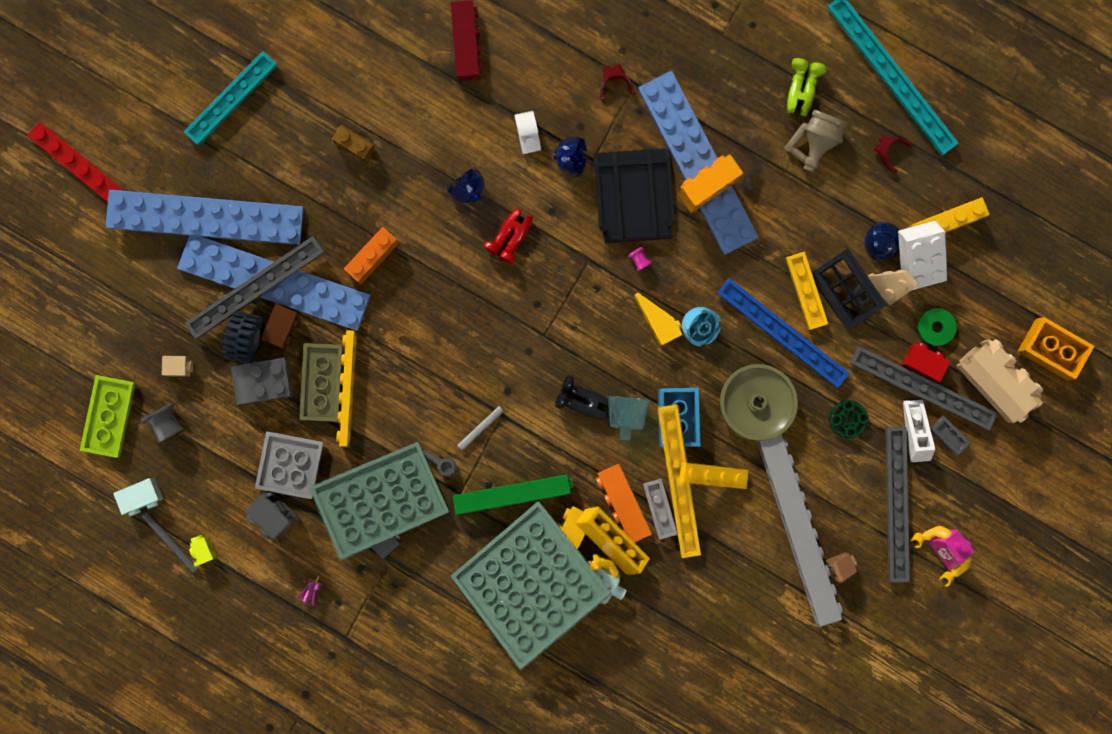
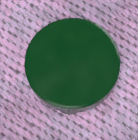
M853 400L838 402L829 413L830 428L836 435L842 438H855L861 435L869 421V415L865 408Z

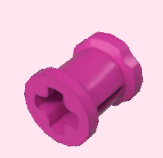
M643 247L636 249L628 255L636 264L637 271L644 269L652 263L644 254Z

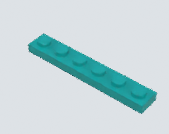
M262 51L187 127L184 133L200 146L278 66L277 63Z

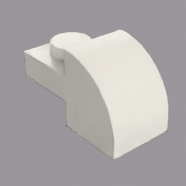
M533 111L515 114L522 153L541 150Z

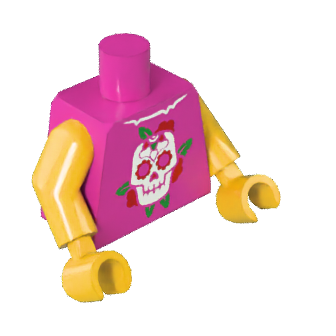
M936 526L925 531L924 534L915 533L912 537L911 542L914 540L918 541L914 546L915 548H920L924 540H927L942 562L951 570V572H945L939 579H948L945 586H949L955 577L960 576L969 569L972 560L970 556L974 553V550L971 548L970 542L965 540L958 530Z

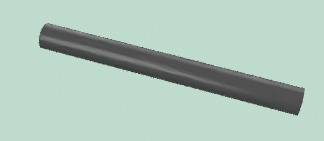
M148 512L142 515L145 522L194 574L199 569L197 566H194V562Z

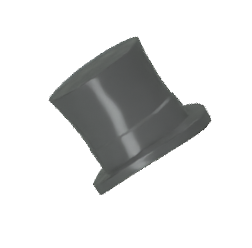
M173 403L151 412L140 421L141 424L147 423L158 443L174 436L183 429L171 409L175 406Z

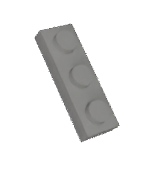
M662 479L643 483L658 539L678 535Z

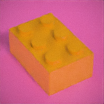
M730 154L726 157L722 155L714 161L710 168L706 166L700 170L695 179L690 177L684 181L678 195L689 211L693 213L736 183L743 172Z
M1042 317L1035 319L1017 352L1069 381L1077 379L1094 345Z

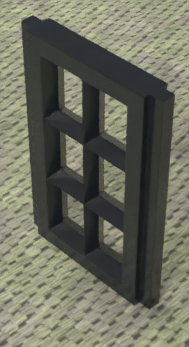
M849 248L812 272L815 283L848 330L888 305ZM841 260H844L851 270V273L844 278L834 266ZM830 268L839 278V281L832 286L822 274ZM855 276L863 288L855 295L845 282ZM843 284L851 296L844 302L840 300L833 290ZM865 292L874 304V306L866 311L857 299ZM853 300L862 312L854 319L845 307V305Z

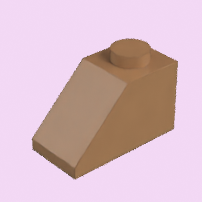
M844 552L824 561L830 570L831 579L837 582H843L857 572L855 568L857 562L854 556H850L849 553Z

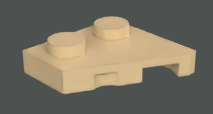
M906 269L896 272L887 271L876 275L871 273L868 275L889 305H892L918 285Z

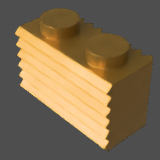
M342 124L332 137V141L336 146L365 164L368 163L376 150L373 143Z

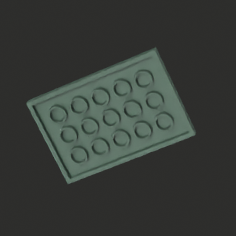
M418 442L309 487L340 560L449 513Z

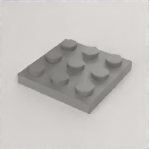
M266 431L255 489L313 499L309 487L316 485L324 442Z

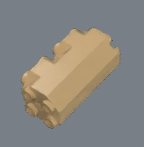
M984 340L980 343L982 347L977 348L975 346L960 359V363L956 367L1008 423H1015L1017 421L1021 423L1028 418V413L1032 409L1035 410L1042 405L1041 393L1043 388L1029 378L1030 374L1025 369L1021 368L1018 370L1015 368L1016 359L1002 349L1003 345L998 340Z

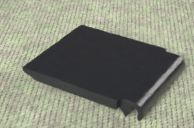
M669 148L593 153L599 228H603L604 244L673 239L671 228L672 223H675Z

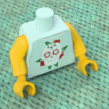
M595 554L593 556L594 560L588 563L591 569L597 573L612 592L602 603L607 604L611 596L622 600L626 589L618 586L620 581L618 569L612 560L599 558Z

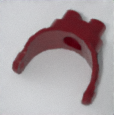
M621 64L614 65V68H611V66L603 67V83L600 89L601 101H604V86L613 79L625 81L630 87L632 96L635 95V89L630 79L626 76L625 70H622Z
M882 134L878 140L880 144H876L873 151L879 153L878 156L882 158L884 165L892 173H897L898 170L892 167L888 160V148L893 143H903L912 147V142L904 138L886 137Z

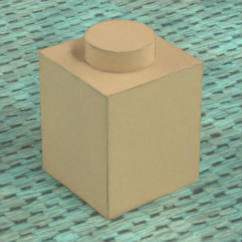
M162 356L163 376L190 377V372L193 371V361H191L190 357Z

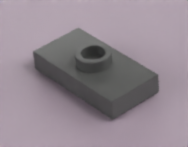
M941 416L930 427V431L956 457L971 444L945 416Z

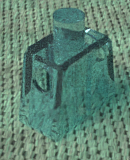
M608 396L610 426L620 428V440H631L632 429H643L650 399Z

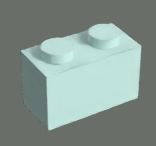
M156 478L146 479L113 493L121 515L129 514V517L140 513V509L146 506L147 509L158 506V501L163 500Z

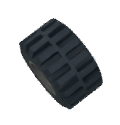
M238 311L233 314L224 336L223 350L225 358L244 363H251L255 359L263 334V322L260 316Z

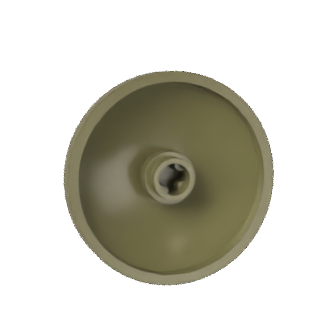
M764 364L748 365L735 371L725 382L720 394V411L726 425L738 436L751 441H766L778 437L790 427L797 413V393L790 379L780 370Z

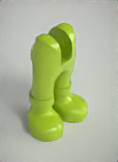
M794 58L792 67L795 70V75L793 76V82L788 95L787 109L789 113L793 114L797 106V100H803L800 116L806 117L814 100L815 87L818 82L816 79L826 73L827 66L821 63L810 64L808 78L802 93L804 75L809 62L801 58Z

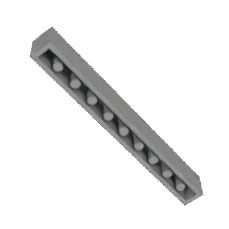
M781 434L770 440L756 441L815 623L821 627L842 620L841 614H843L840 603L836 602L835 595H837L834 584H830L828 578L831 576L830 570L827 565H824L822 559L825 558L824 552L821 547H818L816 541L819 539L815 528L812 529L810 523L812 516L810 511L806 510L804 504L806 502L805 494L803 491L800 492L798 486L800 484L799 476L797 473H794L792 468L794 465L791 454L788 455L787 439L785 436L782 437Z

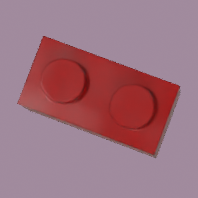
M923 343L911 345L901 365L934 383L940 382L951 361L945 359L946 355L936 351L934 353L928 350L929 347Z

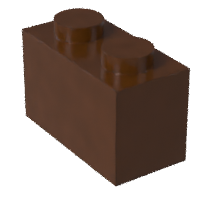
M275 304L261 339L286 349L293 341L294 336H292L294 329H297L300 325L301 318L299 317L301 314Z

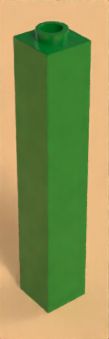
M567 474L456 494L453 495V501L457 515L571 494L570 489L574 488L572 477L568 478Z

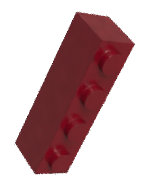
M473 0L450 2L457 82L480 80L479 74L483 73L482 62H478V55H482L481 43L477 44L480 28L475 23V18H479L478 6L474 7Z

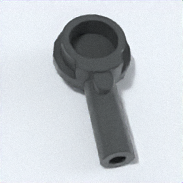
M426 449L423 451L425 458L437 465L438 471L442 476L451 477L456 473L457 464L453 459H440Z

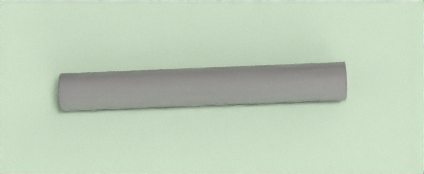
M498 406L457 446L463 451L504 410Z

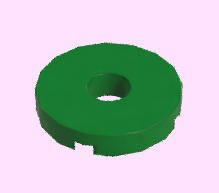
M934 308L928 310L920 316L917 323L919 337L931 346L945 345L955 336L956 321L944 309ZM934 322H938L941 325L939 333L934 332L932 329Z

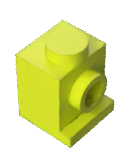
M202 535L190 539L192 542L190 543V553L197 560L194 563L195 567L218 558L209 536L203 538Z

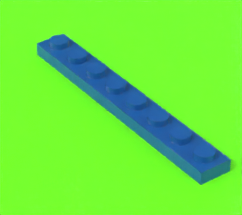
M730 278L717 292L721 298L835 388H838L849 375L847 370Z

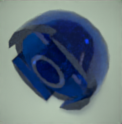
M568 137L561 141L557 149L554 150V160H556L557 166L563 173L575 176L583 173L587 158H583L584 151L587 152L586 141L584 138Z
M474 167V170L471 168L458 177L454 187L451 184L447 188V192L455 201L459 203H468L470 201L476 203L482 198L481 193L485 187L484 177L477 167Z
M880 222L873 225L866 232L864 238V247L867 253L876 260L885 261L895 257L900 252L898 235L900 229L889 222Z

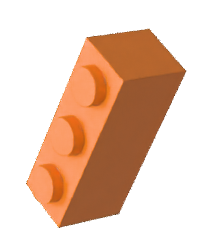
M382 227L349 262L344 270L358 283L362 284L399 244L398 240Z

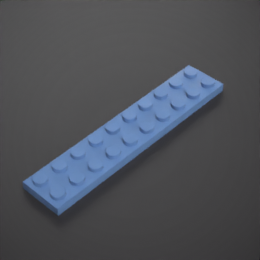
M670 71L638 87V91L685 181L690 177L695 179L698 172L704 167L708 166L710 168L717 159V156L673 72ZM732 185L700 207L724 255L759 238Z
M109 190L106 228L300 245L304 207Z
M189 236L177 269L235 289L274 262L204 237ZM298 271L260 298L358 331L371 295Z

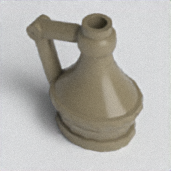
M817 110L812 112L813 117L809 123H803L785 146L786 151L801 162H804V169L812 172L819 167L820 158L828 150L843 142L844 128L848 126V122ZM805 132L809 141L808 157L795 148Z

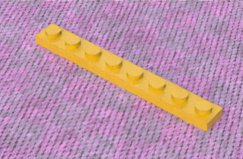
M678 406L659 407L658 415L681 557L699 556L701 552L690 483L680 482L681 463H686Z

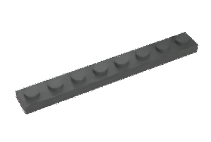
M312 236L185 322V325L194 338L199 339L233 316L235 312H239L325 253L315 237Z
M857 346L849 363L987 431L991 429L998 414L860 346Z
M885 427L888 582H910L906 427Z

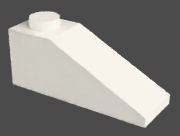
M923 400L904 401L907 446L911 462L931 461L935 452V446Z

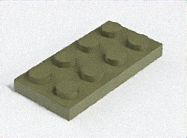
M304 343L299 420L338 422L343 345Z

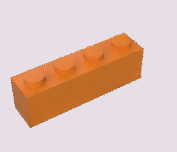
M615 464L598 472L599 477L596 478L600 489H605L607 495L604 498L608 506H613L615 512L612 515L617 524L621 523L622 531L634 543L651 535L652 533L620 465Z

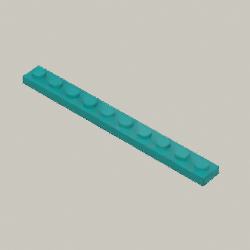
M835 0L828 5L827 10L940 155H944L958 144L957 140L847 0Z

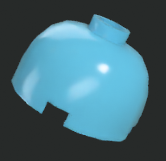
M695 307L689 310L682 320L683 334L696 346H701L705 343L708 345L717 338L721 329L719 327L721 319L713 310L706 307Z

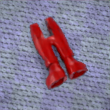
M518 207L507 217L495 237L496 240L493 242L486 241L483 245L488 252L497 257L507 238L514 232L506 245L507 247L499 255L502 261L510 265L514 264L516 260L513 256L514 251L518 249L519 244L527 235L533 221V216L528 214L522 224L517 222L522 212Z

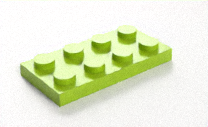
M99 375L95 376L80 451L120 458L136 382Z

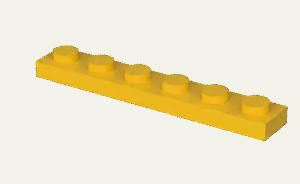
M346 330V335H343L342 341L343 346H345V354H342L341 365H344V373L340 375V384L343 385V392L339 394V404H342V409L338 412V423H341L340 431H337L336 438L339 446L350 447L357 332Z

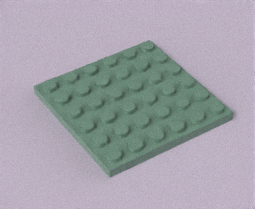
M539 501L451 575L457 586L520 670L525 668L612 594Z

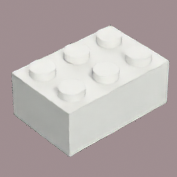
M936 221L899 230L901 270L906 269L918 283L912 290L947 281L945 231Z

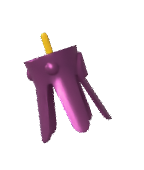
M319 576L316 581L309 579L307 586L296 599L301 597L303 602L307 603L312 596L311 604L315 607L319 590L323 586L317 582Z

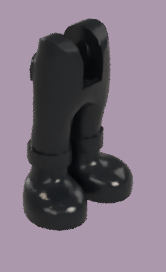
M567 375L554 407L558 409L569 407V409L590 418L606 420L608 414L597 409V406L600 405L610 409L612 402L596 392L583 389L580 386L576 387L573 376ZM567 394H571V395H573L574 397L580 398V399H582V400L588 402V404L583 403V402H580V401H578L577 399H574V398L572 399V398L568 397Z

